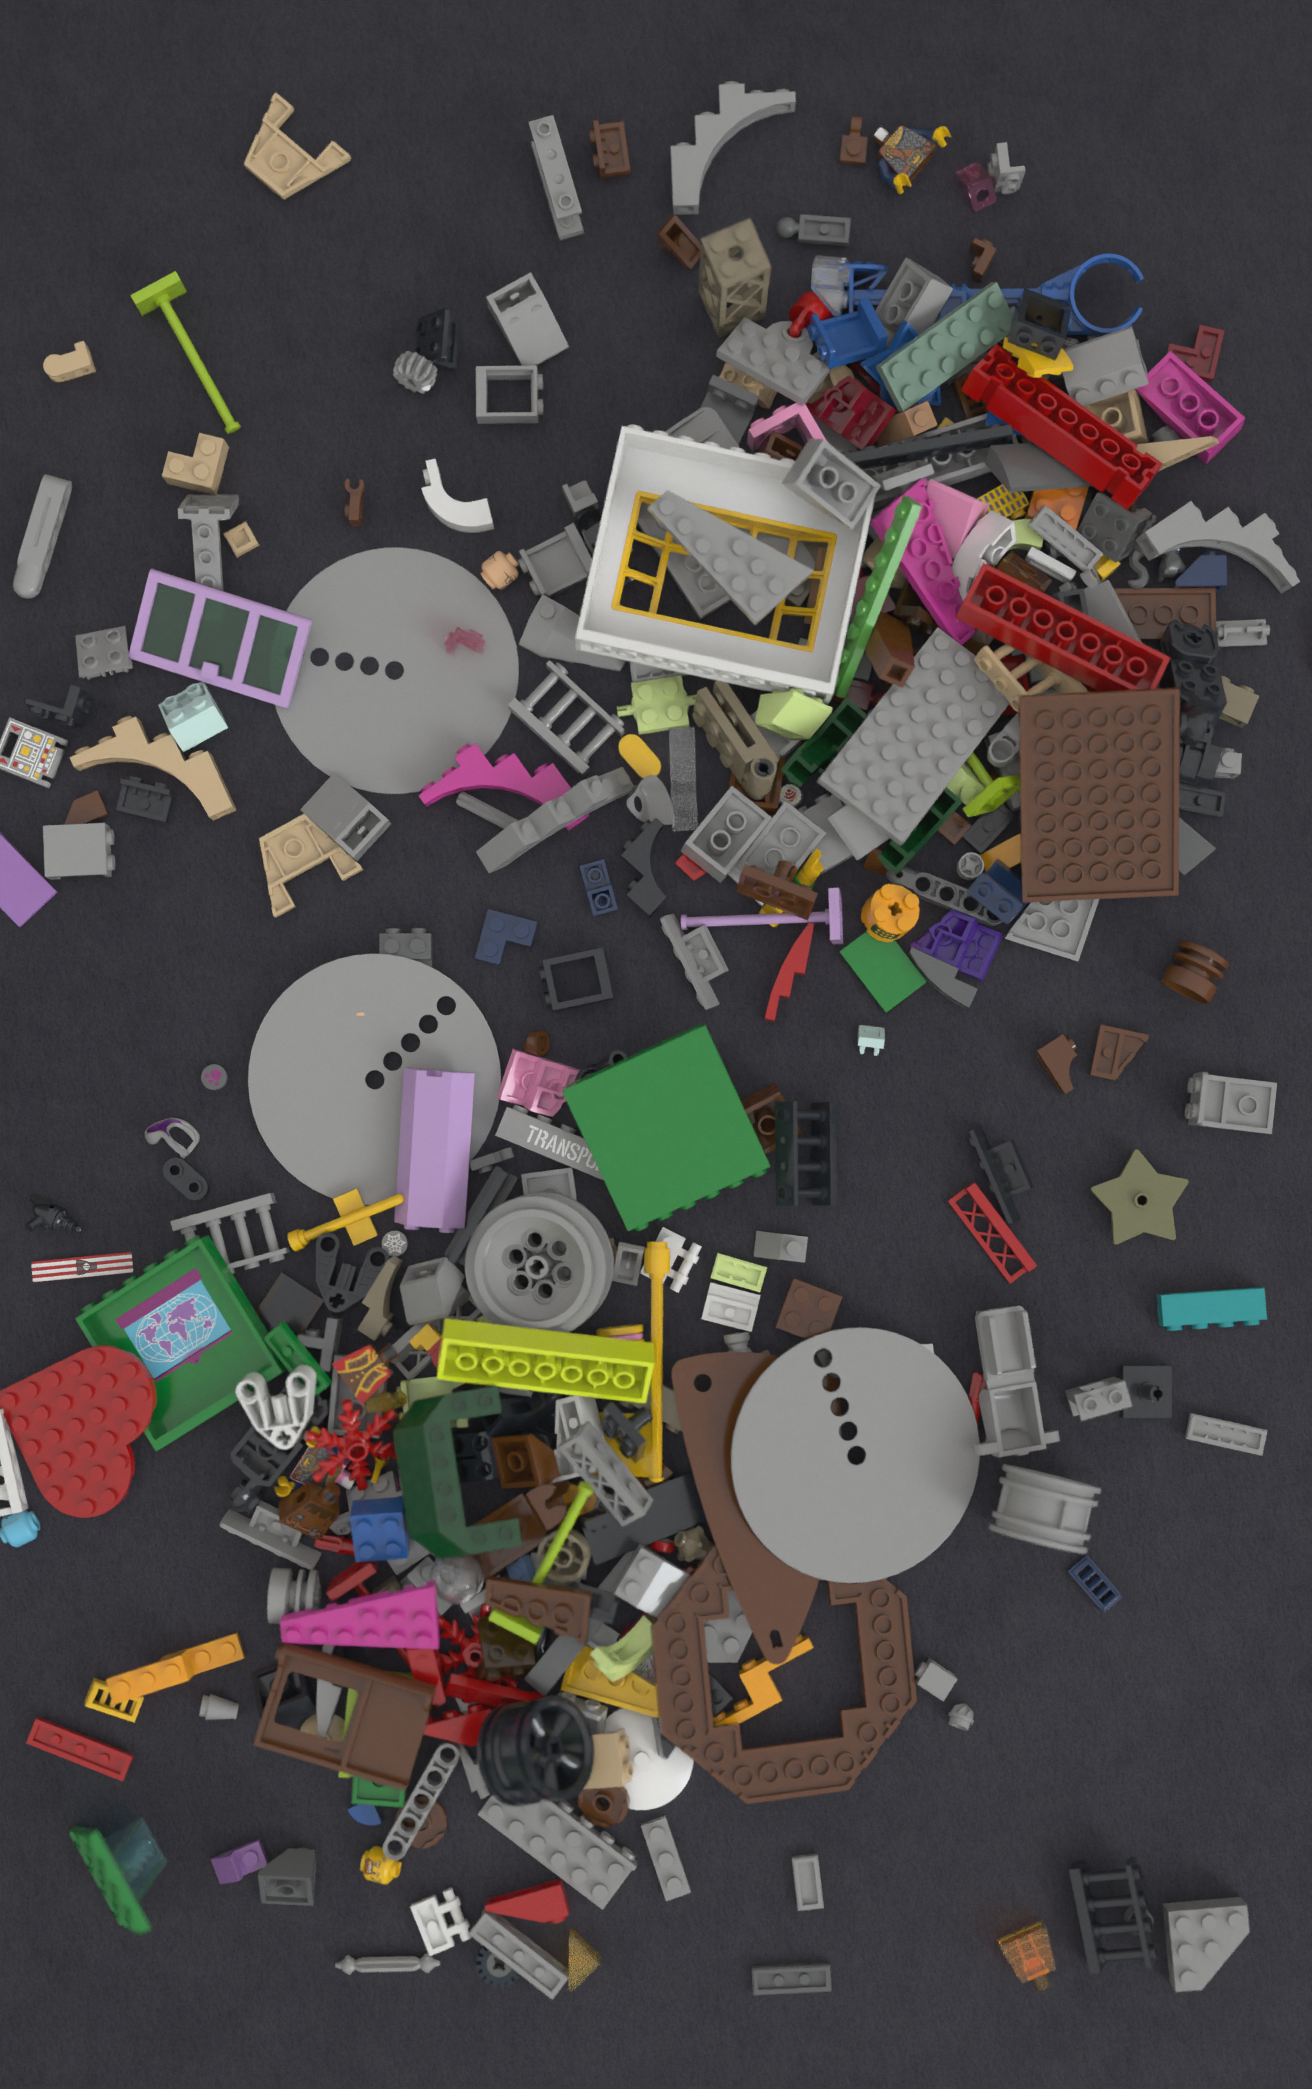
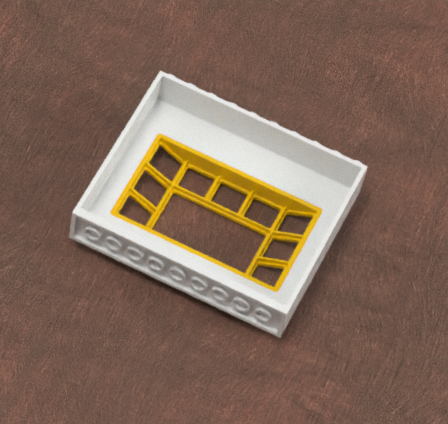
M636 425L622 426L577 628L575 650L767 692L774 690L787 692L790 688L799 689L804 692L805 696L820 698L823 700V704L828 705L835 688L875 496L854 529L850 530L801 499L782 484L794 465V460L783 458L779 461L770 459L771 457L764 453L752 455L745 453L743 449L731 447L729 450L720 448L714 442H704L702 444L694 442V439L687 436L674 438L663 431L655 430L652 433L643 431V428ZM668 490L734 527L749 530V535L757 538L758 533H764L789 539L787 556L794 559L798 541L828 543L823 570L813 571L806 578L820 580L815 607L785 606L784 598L775 608L769 638L656 614L669 553L675 552L690 555L680 544L672 542L673 537L667 530L664 540L636 530L641 503L652 505ZM634 539L662 550L656 577L628 568ZM625 577L654 587L649 612L620 605ZM782 615L812 617L806 645H796L777 640Z

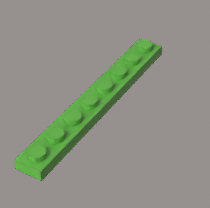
M903 495L900 503L895 508L894 519L890 528L885 533L884 544L876 556L872 574L866 581L863 597L856 606L853 622L847 629V637L843 645L833 692L837 697L845 698L921 511L922 506L912 497Z

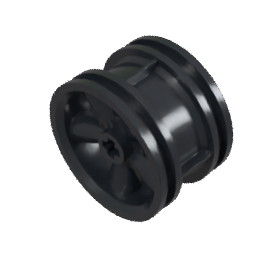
M558 1695L537 1698L528 1703L514 1702L494 1708L484 1719L478 1735L477 1760L480 1774L489 1792L498 1801L507 1806L518 1807L536 1804L542 1800L550 1802L577 1796L587 1785L594 1764L593 1737L586 1717L574 1702ZM531 1733L535 1737V1739L531 1740L529 1743ZM536 1763L542 1766L540 1777L533 1766Z

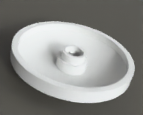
M620 1707L606 1717L604 1732H613L625 1728V1733L629 1737L630 1748L628 1755L629 1762L633 1765V1777L629 1783L624 1785L630 1798L629 1809L649 1810L663 1806L673 1800L684 1789L692 1772L693 1760L677 1746L668 1759L659 1757L652 1718L654 1717Z

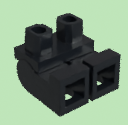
M486 1430L451 1433L453 1442L457 1438L458 1452L454 1449L455 1457H462L455 1459L456 1468H458L459 1464L461 1466L462 1477L458 1475L459 1484L499 1477L491 1438L500 1435H488Z

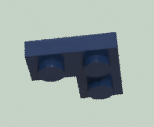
M488 909L475 959L500 966L506 941L531 947L538 922Z

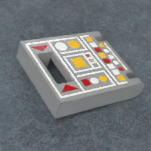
M9 717L0 739V770L50 788L51 783L42 780V777L44 775L54 779L65 752L55 747V745L59 743L60 745L67 746L68 741ZM12 733L19 737L9 759L2 756Z

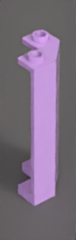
M404 1068L396 1194H402L404 1202L395 1206L394 1222L404 1224V1229L419 1230L420 1226L439 1228V1232L454 1233L455 1228H465L475 1073Z

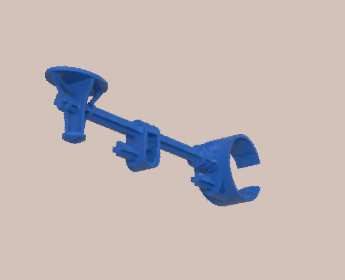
M1117 254L1094 256L1085 263L1041 283L1038 288H1026L1072 306L1067 335L1103 336L1129 327L1143 310L1141 307H1136L1132 315L1122 324L1112 328H1100L1087 322L1080 315L1074 300L1076 284L1081 275L1092 266L1102 263L1115 264L1128 271L1135 284L1144 279L1142 273L1132 261ZM842 261L841 264L829 262L828 265H819L814 268L815 274L828 288L830 306H836L838 316L842 315L840 306L849 307V314L853 312V307L859 304V300L869 298L872 305H879L887 291L873 290L888 272V267L885 265H876L874 262L869 261L866 264H863L861 261H854L853 264H850L849 261ZM826 274L848 275L849 283ZM875 274L853 283V275ZM825 278L847 286L849 289L834 290ZM876 278L868 290L853 289L857 285ZM951 284L953 290L936 317L934 324L981 289H970L966 284H962V287H955V284ZM1024 288L1000 290L1007 304H1017ZM1041 325V327L1047 328V329H1049V330H1053V329H1051V328H1048V327H1046V326Z

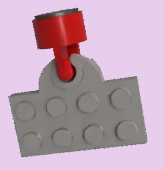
M805 292L789 311L791 322H777L765 329L744 317L719 347L716 357L804 406L830 373L826 363L811 355L813 341H811L808 335V325H810L812 314L817 313L820 321L832 318V308L822 295L815 292Z

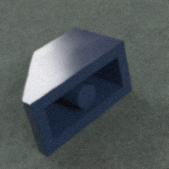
M1217 551L1204 552L1173 583L1171 588H1216V591H1222L1227 586V555H1219Z

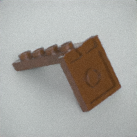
M1013 550L997 567L999 571L1042 593L1053 582L1051 578L1025 561ZM975 628L976 633L962 646L976 656L984 646H989L994 637Z

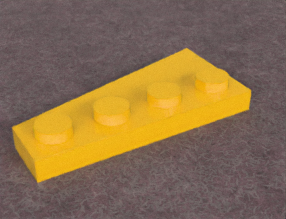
M585 1645L565 1670L561 1686L562 1691L659 1718L656 1685L633 1671L618 1680L611 1681L595 1665V1659L590 1655L595 1649L589 1645Z

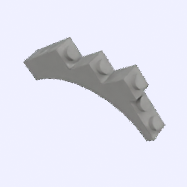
M735 81L719 85V114L703 112L700 115H695V145L678 143L676 146H671L673 214H698L699 194L704 176L712 159L724 143L739 130L757 120L774 114L795 112V92L779 89L770 93H764L761 90L745 93L744 84H739Z
M1190 501L1135 539L1149 561L1165 552L1182 547L1202 546L1232 553L1251 563L1271 580L1281 594L1300 582L1296 571L1288 564L1282 555V550L1272 540L1279 532L1273 520L1266 513L1242 528L1238 517L1229 507L1205 522L1201 511Z
M623 767L601 776L595 775L580 781L563 796L544 803L528 817L511 823L477 850L476 853L488 873L506 867L526 851L572 822L615 799L629 794L634 785Z

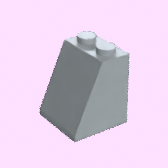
M845 803L828 817V820L856 860H859L890 838Z

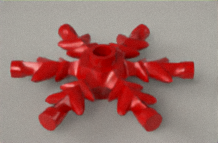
M344 1399L341 1402L344 1414H339L337 1417L344 1423L340 1427L347 1430V1433H344L343 1437H338L335 1431L331 1435L325 1428L321 1429V1434L307 1430L304 1439L309 1442H317L314 1446L315 1448L327 1445V1450L335 1446L339 1448L337 1455L330 1454L328 1457L331 1459L318 1463L322 1468L312 1474L313 1479L317 1483L327 1473H329L330 1477H333L337 1466L342 1469L343 1460L350 1459L353 1463L349 1466L348 1470L353 1469L349 1480L352 1481L356 1478L357 1489L361 1491L368 1488L365 1475L370 1476L372 1474L365 1467L369 1463L363 1460L368 1453H371L374 1459L378 1455L384 1462L388 1461V1456L396 1459L395 1449H392L394 1442L381 1445L383 1441H378L373 1445L370 1442V1438L372 1436H381L379 1431L390 1429L392 1426L387 1423L395 1419L398 1414L393 1408L389 1409L381 1418L378 1413L375 1415L372 1425L367 1422V1430L360 1432L357 1430V1427L360 1425L361 1420L356 1421L360 1410L358 1409L353 1412L352 1400Z
M485 1602L481 1604L479 1616L474 1613L472 1614L476 1627L471 1626V1629L475 1632V1636L471 1639L465 1637V1629H462L461 1632L459 1631L456 1620H453L450 1625L442 1616L438 1618L439 1628L445 1631L440 1634V1637L453 1639L450 1644H459L461 1646V1651L458 1654L449 1651L450 1656L440 1653L443 1675L448 1673L452 1666H454L456 1671L459 1663H465L468 1666V1670L462 1674L472 1679H478L476 1668L482 1661L477 1622L481 1617H489L491 1606L486 1605ZM473 1652H477V1653H479L480 1655H479V1656H476V1655H474V1654H472V1653H473ZM511 1676L502 1677L495 1681L497 1685H500L502 1680L507 1686L514 1687L519 1683L517 1680L512 1679ZM461 1700L463 1703H472L471 1701Z

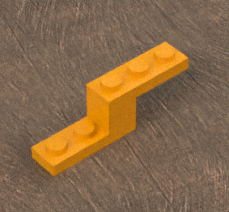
M236 1632L165 1655L158 1662L108 1677L106 1682L115 1705L189 1681L195 1674L244 1659L245 1654L239 1634Z
M801 1634L798 1635L788 1658L781 1664H772L765 1657L758 1661L754 1658L742 1664L739 1676L751 1700L743 1699L733 1705V1710L727 1713L720 1711L716 1715L714 1714L713 1725L736 1722L739 1724L782 1701L769 1671L812 1649L813 1645L808 1635L806 1634L803 1637Z

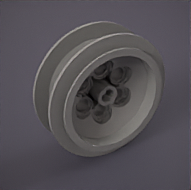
M549 1192L522 1195L493 1209L482 1219L472 1234L465 1259L466 1281L472 1299L481 1313L492 1324L565 1333L584 1323L599 1309L611 1287L614 1271L611 1243L597 1217L574 1199ZM534 1232L542 1236L541 1245L533 1242L532 1235ZM557 1241L565 1243L567 1248L565 1254L560 1253L556 1249ZM515 1249H519L523 1253L522 1262L514 1258L513 1253ZM539 1261H541V1262L543 1263V1265H544V1268H543V1269H541V1268L539 1267V1265H538V1262H539ZM563 1266L571 1270V1279L563 1277L561 1273ZM522 1274L528 1278L529 1284L527 1287L519 1283V1275ZM544 1283L551 1285L553 1289L551 1296L543 1292Z

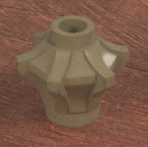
M699 1525L696 1528L694 1526L690 1527L684 1532L679 1531L674 1540V1544L678 1547L677 1559L680 1561L686 1560L687 1562L695 1559L702 1560L714 1545L704 1535L703 1528Z

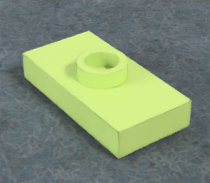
M717 1253L710 1278L760 1292L767 1267Z

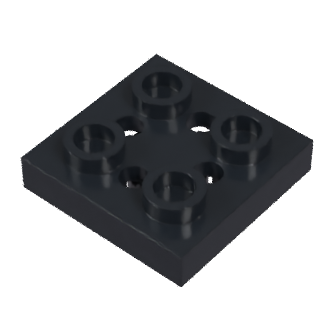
M611 1402L604 1408L601 1424L603 1426L602 1431L610 1440L614 1439L620 1445L619 1450L625 1458H631L636 1463L643 1458L647 1441L640 1434L639 1430L651 1422L653 1417L645 1407H641L638 1412L627 1419L616 1405Z

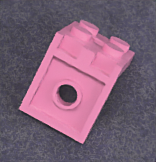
M794 403L789 407H786V405L779 407L772 413L773 416L766 420L760 418L753 422L748 431L747 444L753 452L759 449L760 445L773 430L783 435L794 428H797L805 444H807L809 439H824L825 441L826 439L807 406Z

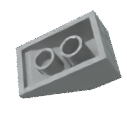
M809 439L782 482L783 485L801 499L850 530L854 529L881 486L824 439Z
M731 786L685 842L681 852L721 883L772 817Z
M639 1544L612 1589L617 1596L657 1618L691 1574Z

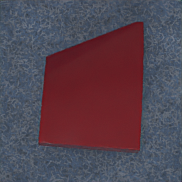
M850 376L839 381L835 387L824 391V396L815 402L805 404L812 415L861 450L865 447L873 446L897 411Z

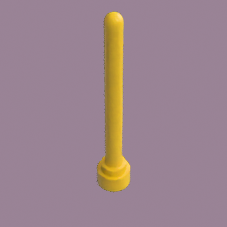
M396 1194L307 1231L304 1229L291 1231L287 1235L290 1246L295 1252L306 1248L310 1240L318 1238L323 1233H330L403 1203L404 1196Z

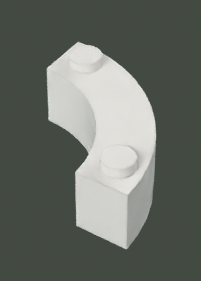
M990 511L977 521L975 527L961 545L951 568L954 577H958L961 585L958 589L963 602L983 563L992 566V564L997 565L1006 551L1017 542L1014 522L994 511Z

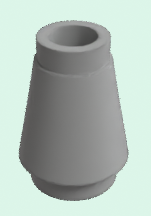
M213 1694L209 1696L203 1695L199 1716L205 1717V1720L236 1719L239 1703H234Z

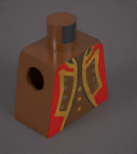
M372 1343L334 1362L332 1365L362 1405L394 1373L388 1364L397 1358L399 1353L391 1343L380 1351Z

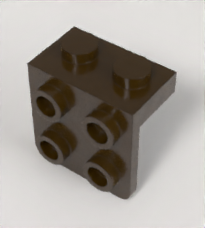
M906 578L894 615L903 620L908 626L921 632L923 636L930 638L937 627L939 629L940 627Z
M481 1617L477 1625L482 1661L476 1668L477 1678H486L487 1681H496L502 1677L509 1676L512 1679L525 1678L536 1665L533 1643L490 1621L489 1617Z

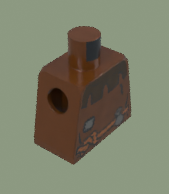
M312 1482L304 1484L279 1502V1522L320 1540L339 1515V1487L332 1482L328 1483L324 1488Z

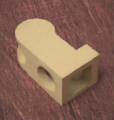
M84 341L74 344L76 351L61 356L52 354L44 360L43 368L50 379L55 382H63L96 372L89 348Z

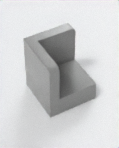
M586 481L568 487L567 484L562 485L563 493L575 519L586 508L593 507L598 509V501Z

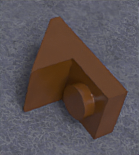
M672 214L657 233L660 248L671 251L686 269L691 270L700 259L701 243L675 214Z

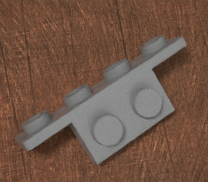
M675 914L663 916L660 918L662 930L672 942L674 954L681 960L685 968V976L693 984L697 992V1000L706 1010L719 1005V1001L709 981L729 971L707 926L703 925L685 935Z
M393 1471L380 1475L376 1484L372 1483L371 1479L368 1480L367 1489L359 1491L357 1485L351 1487L350 1490L346 1489L349 1512L339 1515L330 1526V1529L336 1535L340 1536L352 1532L350 1512L353 1500L402 1497V1493L399 1491L397 1475Z
M261 1500L256 1507L252 1519L235 1511L228 1510L219 1525L228 1532L247 1539L251 1543L270 1550L276 1555L282 1556L309 1570L315 1568L321 1557V1552L299 1542L303 1533L279 1522L278 1508Z

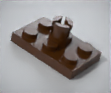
M782 860L778 861L773 875L766 873L759 866H748L745 864L736 890L737 893L807 921L818 894L809 886L792 883L797 867L795 865L792 866L790 862Z

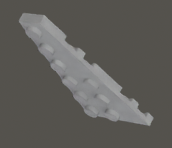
M668 490L648 507V511L755 625L813 573L812 569Z
M1099 899L1030 902L1004 938L1079 961Z

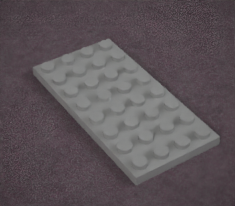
M938 627L915 655V668L903 688L894 684L890 687L817 781L900 846L1010 703L995 688L994 683L987 674L979 669L974 661L976 656Z

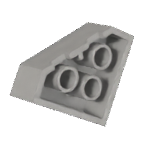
M1241 1897L1163 1903L1169 1979L1176 1992L1202 1990L1250 1932L1247 1905Z

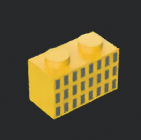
M1003 485L977 498L989 504L985 515L990 511H994L1008 519H1012V521L1022 518L1029 506V502L1022 491L1008 492Z

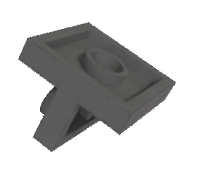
M334 1315L328 1317L325 1335L324 1330L309 1328V1330L298 1335V1339L303 1346L322 1349L320 1367L323 1371L333 1370L332 1364L334 1356L339 1351L344 1317Z

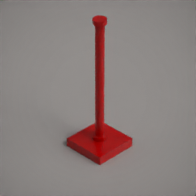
M378 1561L356 1562L330 1579L326 1593L331 1601H334L350 1589H355L360 1597L372 1595L363 1582L376 1572ZM396 1648L411 1670L407 1648ZM444 1703L434 1704L432 1706L434 1709H436Z

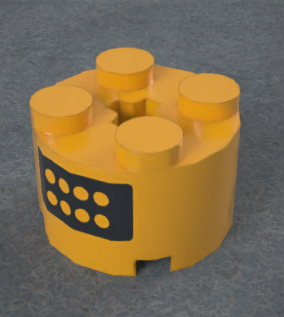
M885 884L867 899L862 907L861 920L868 929L867 933L876 940L887 943L904 936L915 926L919 919V898L903 886Z

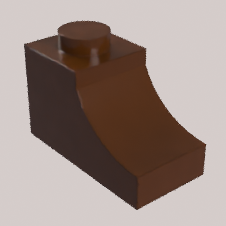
M1063 1034L1034 1051L1061 1095L1074 1089L1070 1081L1069 1068L1072 1059L1077 1056L1075 1053L1076 1045L1069 1036L1065 1038Z

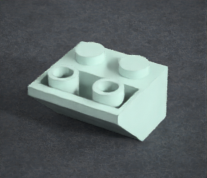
M203 681L188 686L186 690L166 698L164 702L159 704L167 727L183 752L228 728L223 715Z

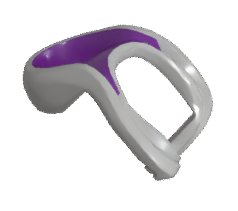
M167 1118L149 1126L145 1131V1139L149 1144H157L164 1138L168 1145L179 1153L182 1158L187 1157L192 1152L200 1139L197 1130L190 1123L179 1118ZM172 1127L181 1128L192 1138L193 1142L187 1150L170 1136L169 1130Z

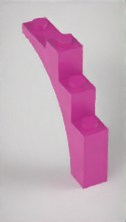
M468 743L462 746L456 752L458 755L454 757L459 767L455 769L453 766L441 775L443 778L437 783L432 781L426 784L421 789L422 793L418 796L424 805L428 807L443 797L461 791L482 788L498 789L523 795L543 805L548 801L563 796L571 788L553 763L549 766L543 764L534 771L535 776L531 777L515 753L510 756L508 754L501 756L495 761L496 766L492 767L476 743L471 746ZM589 813L579 818L578 820L572 822L571 824L567 825L565 828L569 831L574 826L579 824L581 821L589 817Z

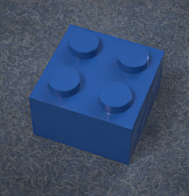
M402 1497L353 1500L350 1521L355 1561L408 1559L410 1537H408Z

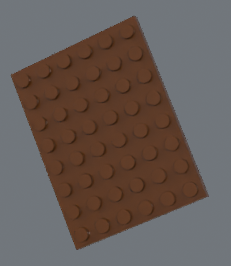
M1179 688L1019 695L1022 903L1179 895Z

